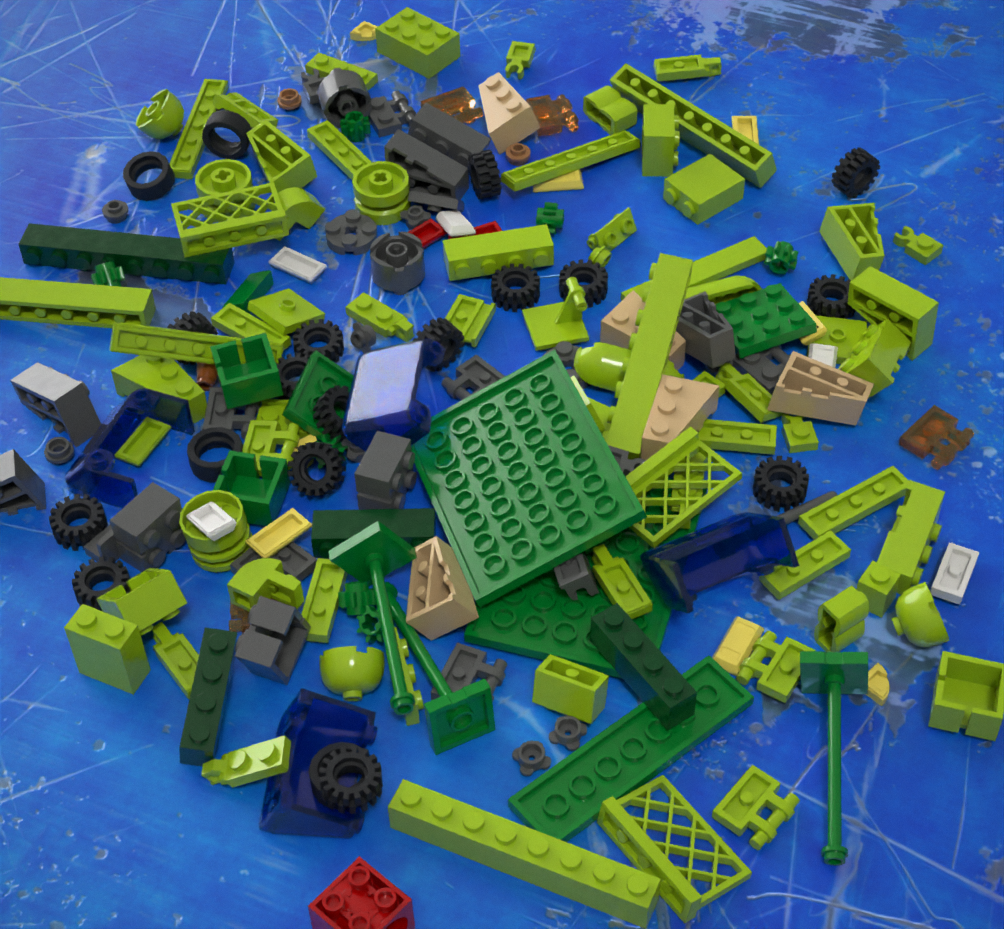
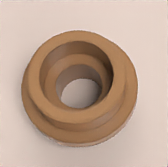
M287 88L279 93L277 102L280 108L290 111L299 107L302 99L297 90Z
M514 143L506 149V158L510 164L515 166L526 164L531 155L530 148L522 143Z

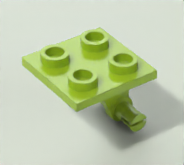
M569 277L566 280L569 292L565 302L522 310L524 321L536 351L556 347L562 341H567L571 344L589 341V335L582 320V311H585L588 307L584 298L586 294L584 289L579 286L576 277Z

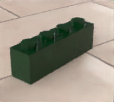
M435 508L313 510L311 542L314 557L330 559L329 550L377 521L381 522L411 546L416 547L436 536Z
M618 603L591 617L590 641L667 730L695 715L697 696L695 689Z
M206 627L204 629L179 747L180 763L202 766L203 763L215 759L235 661L237 632Z

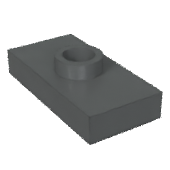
M409 191L408 201L428 205L427 210L441 212L443 208L459 210L461 212L464 210L465 203L459 199L416 191Z

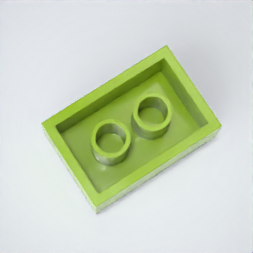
M408 7L375 28L378 53L428 79L461 57L460 34Z

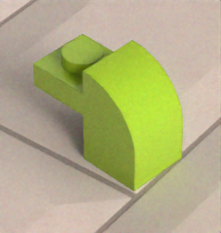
M291 187L278 193L282 208L286 213L288 231L295 222L310 229L326 210L314 195L302 188ZM279 237V238H275V239L281 241V239H282L283 237Z
M273 558L256 559L245 564L227 583L231 604L250 612L253 605H257L260 596L268 599L273 598L281 603L296 607L297 610L304 602L301 582L290 574L285 575L282 561Z

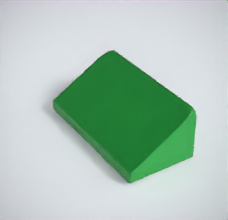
M266 270L251 273L223 307L231 303L250 313L248 310L249 301L263 297L273 286L272 272Z

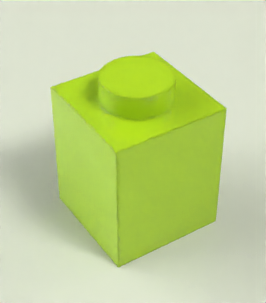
M873 560L859 579L856 590L863 592L868 598L869 612L882 618L896 597L901 574Z

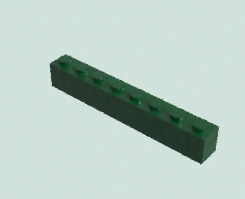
M32 223L28 224L18 244L24 264L95 271V266L113 261L116 268L122 266L124 274L227 284L235 264L232 248L184 257L180 238Z

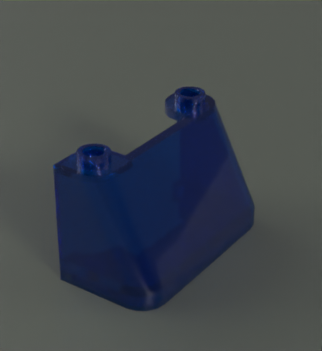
M426 338L370 350L360 356L356 363L342 423V430L346 438L364 451H367L377 431L411 439V446L430 432L431 413L426 405L415 399L420 373L427 365L437 366L444 359L446 348L438 342Z
M301 688L283 713L277 728L275 738L285 735L291 740L289 768L287 772L267 778L259 820L260 830L272 834L348 839L361 831L365 816L361 813L360 807H356V814H350V808H347L343 814L318 802L312 793L309 767L316 753L329 744L346 742L354 743L361 748H366L367 745L371 746L375 741L378 730L377 726H374L376 712ZM358 773L344 774L338 779V783L345 787H351L357 783Z

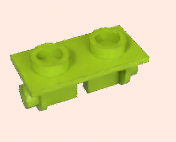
M628 207L622 213L614 215L613 219L595 234H590L587 245L591 249L606 246L607 250L611 252L636 232L637 228L630 208Z

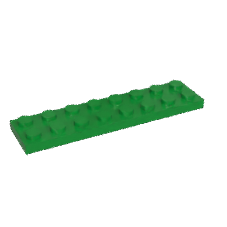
M708 655L682 674L697 692L695 715L667 730L643 702L508 799V807L527 827L568 842L598 819L603 801L612 796L618 800L645 785L753 704L754 696Z

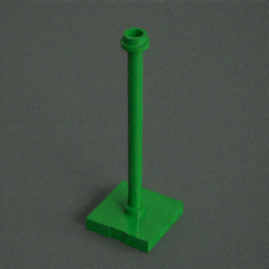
M377 521L328 552L330 561L358 581H368L369 586L373 585L394 690V696L390 699V705L396 714L405 715L414 710L415 697L412 693L407 692L384 577L416 559L417 555L413 546Z
M385 582L391 614L397 617L394 621L440 696L424 703L430 746L435 755L496 730L491 687L486 679L452 692L415 629L406 623V615L396 600L397 589L389 582Z
M800 651L801 692L828 694V846H824L821 849V855L824 857V863L839 866L845 864V858L848 857V849L842 846L841 694H868V652Z

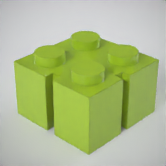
M673 104L643 105L642 176L669 177L673 174V166H678V151L674 150H677L680 142V131H675L679 130V115H674Z
M148 568L126 581L130 589L129 593H126L123 585H119L96 598L103 612L138 625L141 636L153 629L152 624L158 620L163 619L165 621L180 613L179 608L187 604L171 571L167 569L159 570L158 568Z
M942 651L935 678L928 726L956 733L959 732L960 728L966 729L965 735L996 741L1004 714V664Z

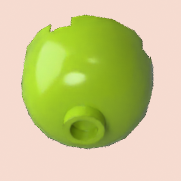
M163 89L150 99L154 103L149 108L144 106L136 119V126L144 134L155 139H164L171 135L175 136L183 128L181 123L184 118V109L181 101L169 90Z
M926 582L907 589L898 597L895 605L897 616L891 618L898 636L905 634L910 643L926 648L950 641Z
M356 646L336 647L323 651V656H319V669L325 687L334 694L343 695L344 701L362 700V695L375 690L383 677L384 652L373 647H367V653L356 651Z

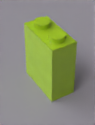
M708 154L665 178L663 199L698 225L742 200L745 178L712 154Z
M82 604L64 627L79 673L134 695L151 671L138 625Z

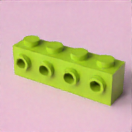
M547 224L443 240L444 263L449 281L493 275L497 269L501 271V267L504 265L510 268V264L513 263L514 267L524 264V268L527 266L532 268L554 265V244Z

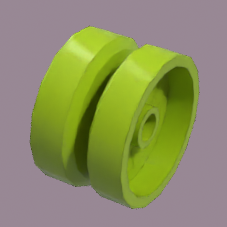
M222 159L207 163L198 170L195 176V185L199 198L253 187L250 169L246 164L237 160ZM237 199L232 203L241 205L245 200ZM252 203L248 209L253 210L256 204ZM213 204L207 208L215 211L219 205ZM226 208L222 214L230 217L235 211Z
M376 161L360 167L353 175L352 185L355 195V210H358L362 215L370 217L376 225H389L402 220L400 213L407 211L411 207V201H408L410 184L406 169L393 162Z

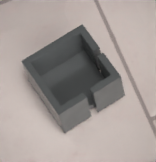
M381 431L376 432L354 473L359 510L403 509L406 494L409 489H413L417 478V473L413 470L415 453L412 452L411 439Z
M152 482L109 520L114 538L117 539L116 545L120 559L143 572L148 568L159 567L164 562L166 553L171 554L176 548L184 544L186 539L179 524L180 512L182 511L180 498Z
M260 596L257 605H253L248 615L249 629H246L245 633L240 635L236 642L235 657L252 674L288 685L311 626L296 607Z

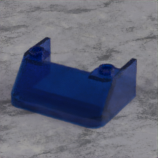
M145 388L132 392L111 410L66 473L65 481L68 490L82 497L84 494L90 496V499L95 497L98 499V502L123 509L138 495L133 478L111 472L115 466L116 457L114 455L146 417L168 424L172 430L193 435L195 430L188 400Z
M750 512L732 515L640 555L644 570L667 607L685 613L694 611L692 607L694 605L693 601L698 598V592L742 573L751 572L757 573V576H764L774 572L775 566L778 565L792 568L799 566L785 519L783 517Z

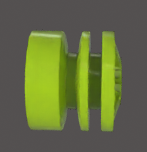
M222 490L203 492L189 500L180 512L179 524L195 564L203 570L211 572L231 570L230 564L251 548L245 542L252 537V533L247 523L243 506L239 498L231 492ZM211 501L236 521L234 531L215 541L208 538L186 518L187 514Z

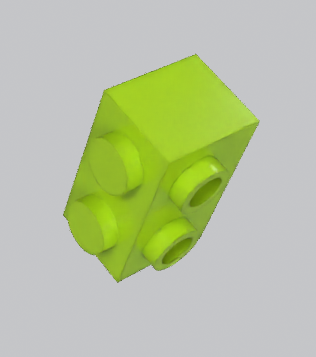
M550 654L535 670L532 702L549 710H555L565 715L573 716L579 721L592 724L605 708L609 675Z

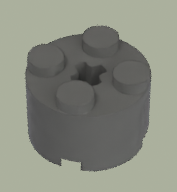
M335 68L319 85L317 96L327 120L332 125L341 128L340 120H345V115L351 111H359L364 117L369 116L372 110L371 97L363 78L356 72Z
M398 232L399 235L390 236V233H386L376 238L371 244L372 279L379 287L393 291L396 295H404L408 293L409 289L420 284L425 277L422 243L418 237L408 232Z

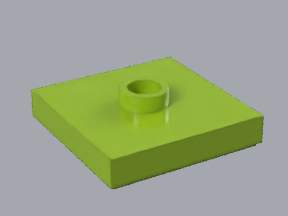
M289 288L251 300L248 303V310L283 335L295 332L297 328L301 329V324L304 322L307 326L310 325L309 320L319 323V319H325L323 311Z
M815 315L827 328V332L823 337L812 343L838 347L836 364H842L853 355L851 349L859 341L864 340L865 336L863 333L867 329V321Z

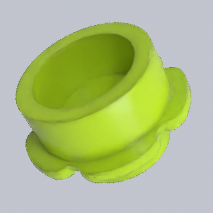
M606 246L596 247L591 252L588 260H592L593 265L596 262L600 263V268L605 267L611 259L612 253L607 250Z

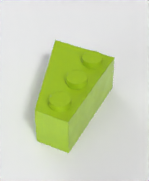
M264 120L246 133L254 156L267 183L274 182L277 193L291 187L302 188L317 177L311 155L267 120Z
M875 203L829 206L819 230L851 281L869 266L880 270L885 256L881 234H878L877 230L879 223L878 218H875L874 214Z
M871 266L850 282L847 303L870 324H880L888 318L911 341L907 350L908 353L906 354L908 358L913 361L932 345L939 302Z
M888 318L878 325L876 323L871 324L863 333L865 336L864 340L859 341L851 349L853 355L847 358L838 368L841 371L873 383L874 385L868 398L893 384L895 379L891 376L892 371L895 373L899 371L900 365L897 361L904 359L911 344V341Z
M139 355L111 370L118 395L122 397L127 395L135 399L138 405L142 407L147 405L157 410L158 415L184 428L205 418L207 408L205 391L174 359Z
M909 480L903 505L898 507L896 512L897 519L892 530L888 532L877 563L901 574L897 590L898 594H902L911 588L912 585L915 586L920 583L924 571L920 566L922 563L928 564L933 547L929 546L930 542H937L942 529V525L937 523L945 491Z

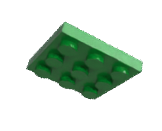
M781 283L769 285L764 289L745 293L740 297L716 304V311L722 313L733 328L735 353L739 358L817 332L816 322Z

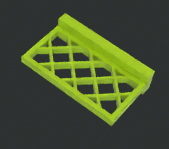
M274 182L171 203L184 257L289 236L286 213L282 208ZM271 193L267 200L258 197L261 194ZM237 199L245 200L241 205L232 203ZM252 203L260 206L257 211L248 209V207ZM213 204L219 205L215 211L207 207ZM226 208L235 211L230 217L222 214ZM267 209L273 210L271 212L264 213ZM184 210L193 211L189 216L179 213V211ZM200 214L208 216L204 222L196 220ZM215 220L221 221V222L212 224Z
M690 426L625 476L645 513L646 506H664V515H647V518L629 528L655 548L741 480L742 472L700 441L699 433ZM700 452L708 458V463H690V459ZM676 471H686V480H668V476ZM690 471H708V480H690ZM711 471H725L730 476L725 480H711ZM664 488V497L646 498V493L649 490ZM668 488H686V497H668ZM690 488H708V493L703 497H689ZM686 504V511L682 514L667 515L668 506ZM645 523H663V529L653 536L645 529Z
M664 775L657 777L618 800L612 796L601 804L597 819L599 826L638 870L661 879L659 895L684 924L695 918L699 909L747 881L752 875V871ZM661 788L669 797V803L650 800V794ZM629 805L644 808L643 818L630 816L624 808ZM649 809L667 812V823L648 819ZM673 814L686 816L691 821V828L672 824ZM646 829L666 832L665 843L651 840L646 834ZM671 833L690 837L689 848L670 844ZM695 838L709 841L714 847L713 852L694 849ZM669 853L688 857L687 868L674 866L668 859ZM693 858L712 862V873L692 869ZM718 863L730 865L737 874L732 877L717 874ZM691 879L711 882L710 890L700 895L691 885Z

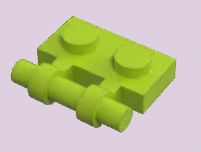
M250 420L242 452L255 454L259 476H262L259 462L261 455L287 459V465L288 461H293L294 458L291 457L294 448L298 446L300 439L298 435L299 425L290 423L288 424L287 431H280L281 426L278 421ZM276 444L283 445L281 453H274Z
M766 631L763 637H759L754 643V651L750 657L745 658L739 666L741 671L737 675L736 680L742 685H747L751 678L757 677L759 680L756 690L786 704L801 680L800 651L816 650L787 636L783 643L779 645L775 643L777 639L776 634L772 631ZM771 657L772 660L768 666L761 663L764 658Z
M752 764L714 808L712 818L738 836H741L747 828H750L755 834L749 840V843L754 849L760 850L765 843H771L776 837V830L783 821L788 822L795 813L794 808L800 800L793 793H788L784 799L776 795L781 783ZM765 807H768L773 812L767 820L759 816Z

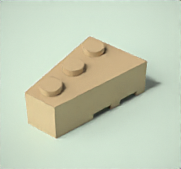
M499 72L478 85L488 133L499 154L505 152L510 145L520 142L541 128L531 106Z
M634 290L601 320L600 342L628 349L631 334L637 333L639 326H635L638 310H644L646 304L642 302V298ZM676 331L668 360L674 363V368L678 371L684 365L686 340Z
M793 351L775 386L767 410L856 426L874 384Z
M662 374L642 436L641 459H649L690 426L699 432L710 414L713 415L717 410L719 385Z
M437 536L414 547L417 558L412 560L406 623L432 641L478 619L479 616L472 592L452 547Z

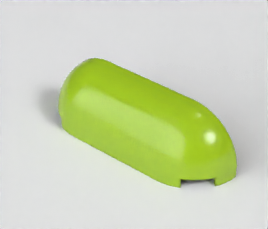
M731 276L689 287L685 299L705 291L708 294V300L716 305L719 302H726L745 293H752L762 288L749 277Z
M595 342L594 347L584 349L580 347L576 351L574 367L580 378L588 384L615 391L618 381L623 382L625 374L621 373L624 358L630 357L632 350L607 343ZM668 360L664 375L685 379L684 374H680L674 368V363Z

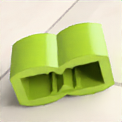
M606 85L583 97L584 113L592 121L599 123L602 129L610 135L624 131L637 124L638 110L636 105L622 98L619 91L611 86Z
M851 585L819 606V623L815 626L814 638L816 643L825 652H840L864 635V619L869 613V601L863 592L857 591Z

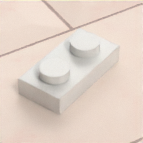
M949 542L931 587V595L960 605L976 565L979 552Z

